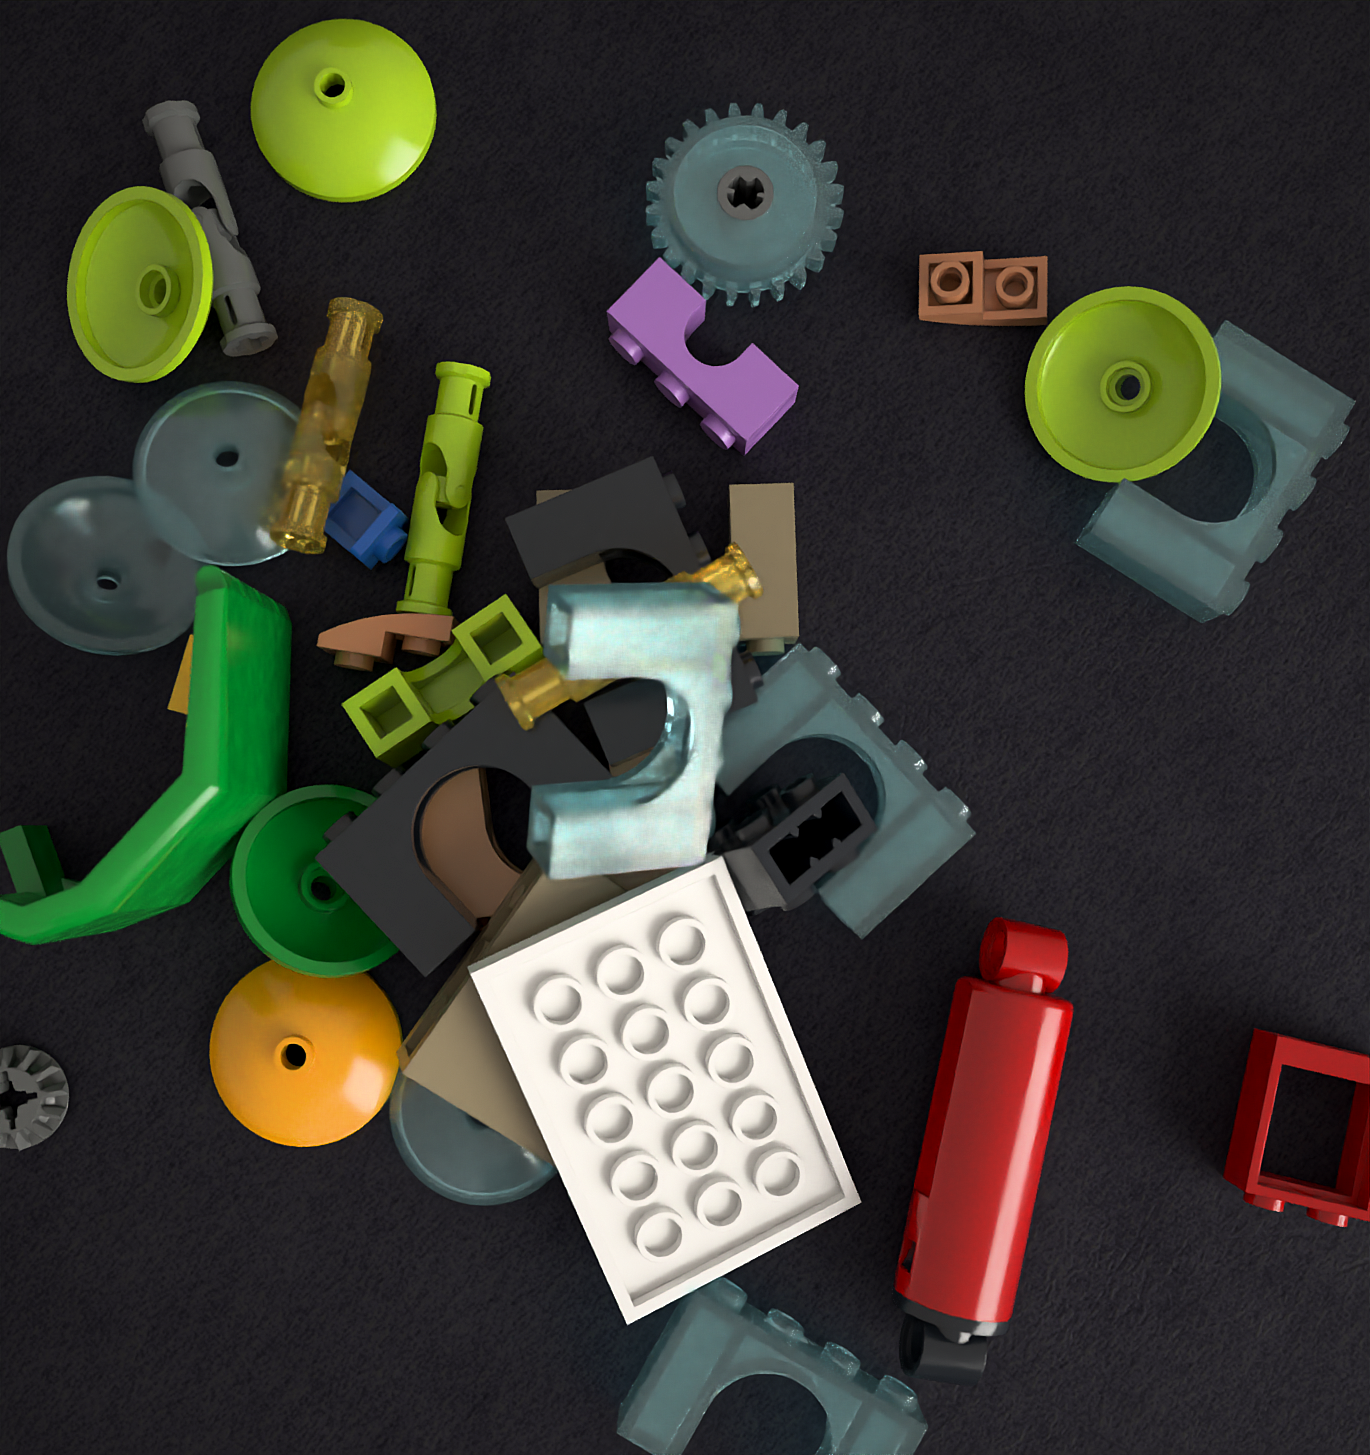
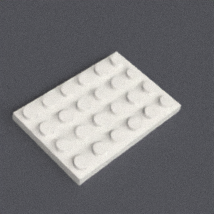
M714 852L467 966L627 1325L861 1203L722 856L712 855Z

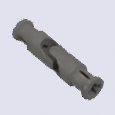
M185 100L159 103L146 111L142 123L146 133L154 137L163 162L160 164L159 172L166 192L182 200L191 209L205 233L214 274L211 307L215 309L224 334L220 341L222 351L225 355L232 357L261 352L271 347L274 341L278 339L275 327L272 324L266 323L257 297L261 289L251 259L247 256L245 250L239 246L236 237L238 235L236 219L215 157L211 152L205 150L197 128L200 120L198 109L193 103ZM209 198H214L217 209H207L200 207V205Z

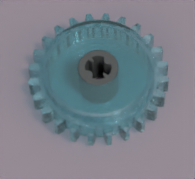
M730 103L728 118L719 120L717 114L711 108L705 110V126L701 129L691 121H685L683 123L684 142L681 143L672 137L666 139L665 154L669 160L654 158L652 163L653 176L658 181H649L646 184V199L654 203L646 207L647 225L658 226L651 232L653 248L668 247L663 254V261L672 269L681 264L683 266L681 277L689 285L696 279L702 281L703 298L708 300L714 294L716 288L725 290V300L728 306H733L738 292L747 293L751 305L758 306L761 291L767 289L779 301L783 299L784 283L788 280L798 289H802L807 279L804 267L806 266L808 269L819 273L823 268L825 260L820 250L833 252L838 235L831 229L840 228L844 210L835 207L842 202L844 187L839 184H830L836 179L838 164L836 161L820 162L824 157L826 148L824 140L815 141L808 145L805 142L808 124L803 122L792 131L785 126L786 111L781 109L774 119L770 120L763 118V105L758 103L755 104L751 116H741L737 103ZM738 200L741 205L736 208L733 207V202ZM754 203L755 209L750 210L748 206Z

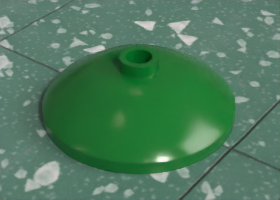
M340 785L302 787L281 795L268 803L255 815L242 833L236 845L230 867V893L233 907L241 926L251 941L265 955L281 966L300 974L319 978L349 977L377 967L399 951V948L314 858L328 845L322 836L337 820L350 811L359 816L377 800L376 797L366 792ZM314 882L326 884L330 889L331 898L329 900L317 899L312 894L311 884Z

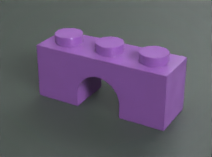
M659 257L608 309L609 331L612 333L609 341L616 351L629 363L636 365L641 360L658 376L654 380L656 386L673 404L681 408L687 403L703 418V421L700 423L701 428L718 446L727 450L732 445L744 456L795 403L799 385L753 343L736 360L723 366H709L696 360L688 351L686 342L690 335L705 321L706 299Z

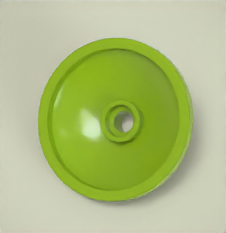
M333 19L322 21L302 28L290 35L266 59L259 71L252 92L251 120L257 143L270 166L284 181L295 189L314 198L331 202L368 200L400 185L417 169L429 150L436 127L437 109L435 93L427 70L419 56L404 40L393 32L376 24L361 20ZM334 85L345 86L343 92L336 97L325 95L326 91Z
M147 186L123 189L111 195L99 205L87 220L77 239L70 261L67 282V303L70 323L83 354L96 369L111 378L126 382L145 383L167 375L188 356L206 325L213 298V264L202 226L195 214L182 200L170 193Z
M1126 286L1104 289L1089 294L1068 306L1048 325L1039 338L1030 357L1025 380V402L1028 418L1036 437L1044 449L1054 460L1073 473L1102 482L1142 480L1162 473L1177 464L1203 438L1213 420L1219 403L1221 366L1217 348L1208 329L1200 318L1180 301L1167 294L1143 287ZM1135 376L1140 382V391L1135 398L1126 400L1121 394V384L1126 378Z

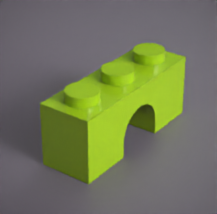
M506 594L452 629L451 631L456 637L454 643L432 662L409 672H402L396 667L342 703V706L377 759L396 768L423 749L420 745L439 725L449 719L457 725L475 708L469 699L494 675L499 674L505 680L514 671L523 681H526L553 663Z

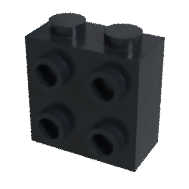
M844 772L821 779H816L813 773H808L794 780L783 789H781L778 783H773L756 792L745 802L749 811L736 821L733 818L725 819L702 834L699 839L704 846L685 860V863L688 864L714 852L712 855L723 857L742 907L748 916L757 915L770 907L780 906L782 911H789L805 903L817 892L814 882L826 872L833 873L854 862L862 853L858 845L873 834L878 827Z

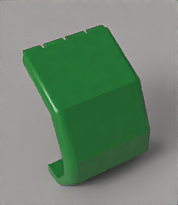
M207 565L198 570L195 576V583L199 595L196 596L183 774L82 882L65 877L47 825H19L1 832L0 846L17 893L0 894V935L36 945L117 931L187 904L234 854L242 833L255 815L268 803L287 793L292 622L285 606L216 566Z

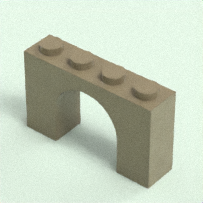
M794 483L729 485L727 497L729 569L723 583L716 591L724 590L738 622V627L729 630L735 646L746 645V651L749 650L752 656L784 654V644H795L799 637ZM570 490L536 491L537 504ZM605 562L596 564L539 589L540 644L546 652L556 651L557 661L594 660V650L619 649L620 659H653L658 657L657 648H677L685 631V612L678 614L651 613L634 606L624 599L612 585L606 572Z

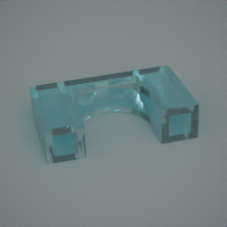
M1227 320L1223 321L1210 334L1217 348L1221 366V392L1214 416L1230 426L1242 438L1251 455L1254 481L1251 495L1244 509L1234 520L1227 522L1209 523L1194 520L1177 512L1124 478L1107 491L1075 541L1083 549L1200 623L1218 617L1223 613L1228 616L1241 604L1250 589V583L1244 580L1255 561L1259 563L1264 562L1281 541L1284 531L1277 526L1288 509L1295 511L1299 508L1313 490L1317 479L1310 474L1320 458H1329L1346 438L1350 427L1343 422L1356 403L1350 397Z
M709 582L549 585L543 655L567 680L636 676L651 677L662 680L668 701L667 719L660 739L648 756L631 770L606 780L532 785L527 849L549 880L705 864L708 838L713 835L716 824L715 811L712 805L716 776L720 775L724 763L723 748L720 742L724 713L729 710L732 701V686L729 679L732 647L737 645L741 632V622L737 611L738 604Z
M799 642L762 676L764 687L755 690L759 700L756 707L703 729L685 746V751L726 796L778 749L800 739L825 738L834 740L849 747L862 758L871 771L877 788L878 806L874 822L878 829L858 846L862 853L854 862L839 871L827 874L816 885V894L856 937L862 940L968 842L976 832L965 822L971 816V812L966 805L947 787L938 792L922 775L928 767L919 754L903 740L894 745L879 729L878 726L884 722V719L878 710L860 693L851 698L835 681L841 673L831 659L816 646L808 652Z
M721 1276L682 1296L621 1404L618 1413L617 1434L653 1455H682L707 1408L718 1393L740 1378L767 1373L782 1375L799 1382L810 1390L823 1406L826 1412V1429L816 1455H913L928 1428L920 1406L916 1402L918 1395L903 1382L889 1375H884L882 1380L879 1381L859 1369L861 1366L860 1360L845 1348L830 1341L826 1343L824 1348L802 1335L805 1331L804 1328L792 1317L774 1308L770 1309L768 1315L746 1302L748 1296L740 1287Z

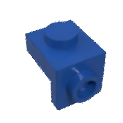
M351 470L345 474L309 516L313 522L370 570L379 560L382 563L390 561L401 550L408 538V534L404 531L410 525V520L406 515Z

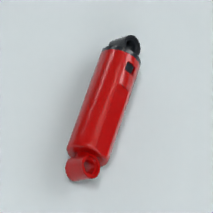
M1003 917L994 918L983 935L980 947L979 967L983 978L963 976L956 982L891 1293L893 1304L907 1313L900 1332L899 1359L901 1368L908 1377L973 1387L979 1382L985 1368L987 1336L1005 1335L1009 1330L1074 1012L1073 1004L1069 1000L1049 994L1059 987L1064 977L1068 960L1067 940L1065 934L1058 929Z

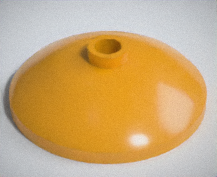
M271 960L244 976L232 988L220 1006L214 1020L210 1038L209 1058L211 1072L218 1093L226 1107L241 1124L255 1134L272 1142L287 1146L312 1147L325 1145L345 1138L359 1130L380 1111L388 1100L401 1069L396 1052L403 1043L402 1029L398 1014L388 994L369 973L363 972L341 978H319L294 972ZM290 1044H298L305 1050L306 1060L303 1066H294L288 1061L286 1050Z

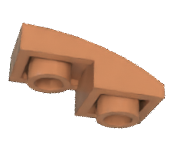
M983 251L919 255L920 320L981 326L1047 325V256L984 260Z
M403 613L369 617L345 623L320 633L317 647L331 655H336L334 661L336 666L372 672L374 662L393 664L397 640L403 641L401 650L404 652L439 657L441 647L449 649L454 643L456 637L451 630L460 625V623L454 616Z

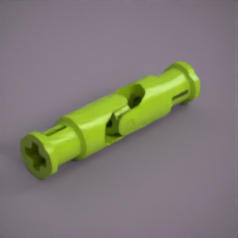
M440 362L436 366L435 374L440 380L435 414L429 415L427 418L420 460V476L416 486L404 560L410 564L404 600L398 601L396 606L398 614L417 613L452 616L453 613L448 608L453 571L459 570L461 567L473 478L476 474L483 426L478 423L482 394L483 389L488 388L491 381L488 371L474 365ZM436 508L447 509V515L442 525Z

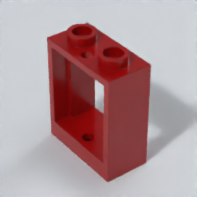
M1254 1028L1223 1174L1225 1180L1244 1191L1243 1201L1278 1212H1283L1285 1202L1307 1207L1306 1215L1308 1217L1340 1227H1347L1349 1217L1370 1222V1055ZM1282 1064L1356 1081L1335 1188L1260 1170Z

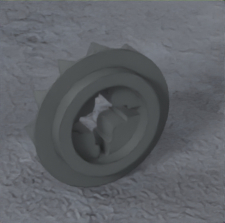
M13 1045L0 1049V1094L9 1090V1081H12L15 1091H26L27 1094L37 1092V1097L29 1099L27 1103L18 1107L17 1116H14L11 1106L0 1105V1148L18 1149L20 1151L44 1141L60 1126L68 1108L69 1088L62 1068L49 1054L35 1047Z

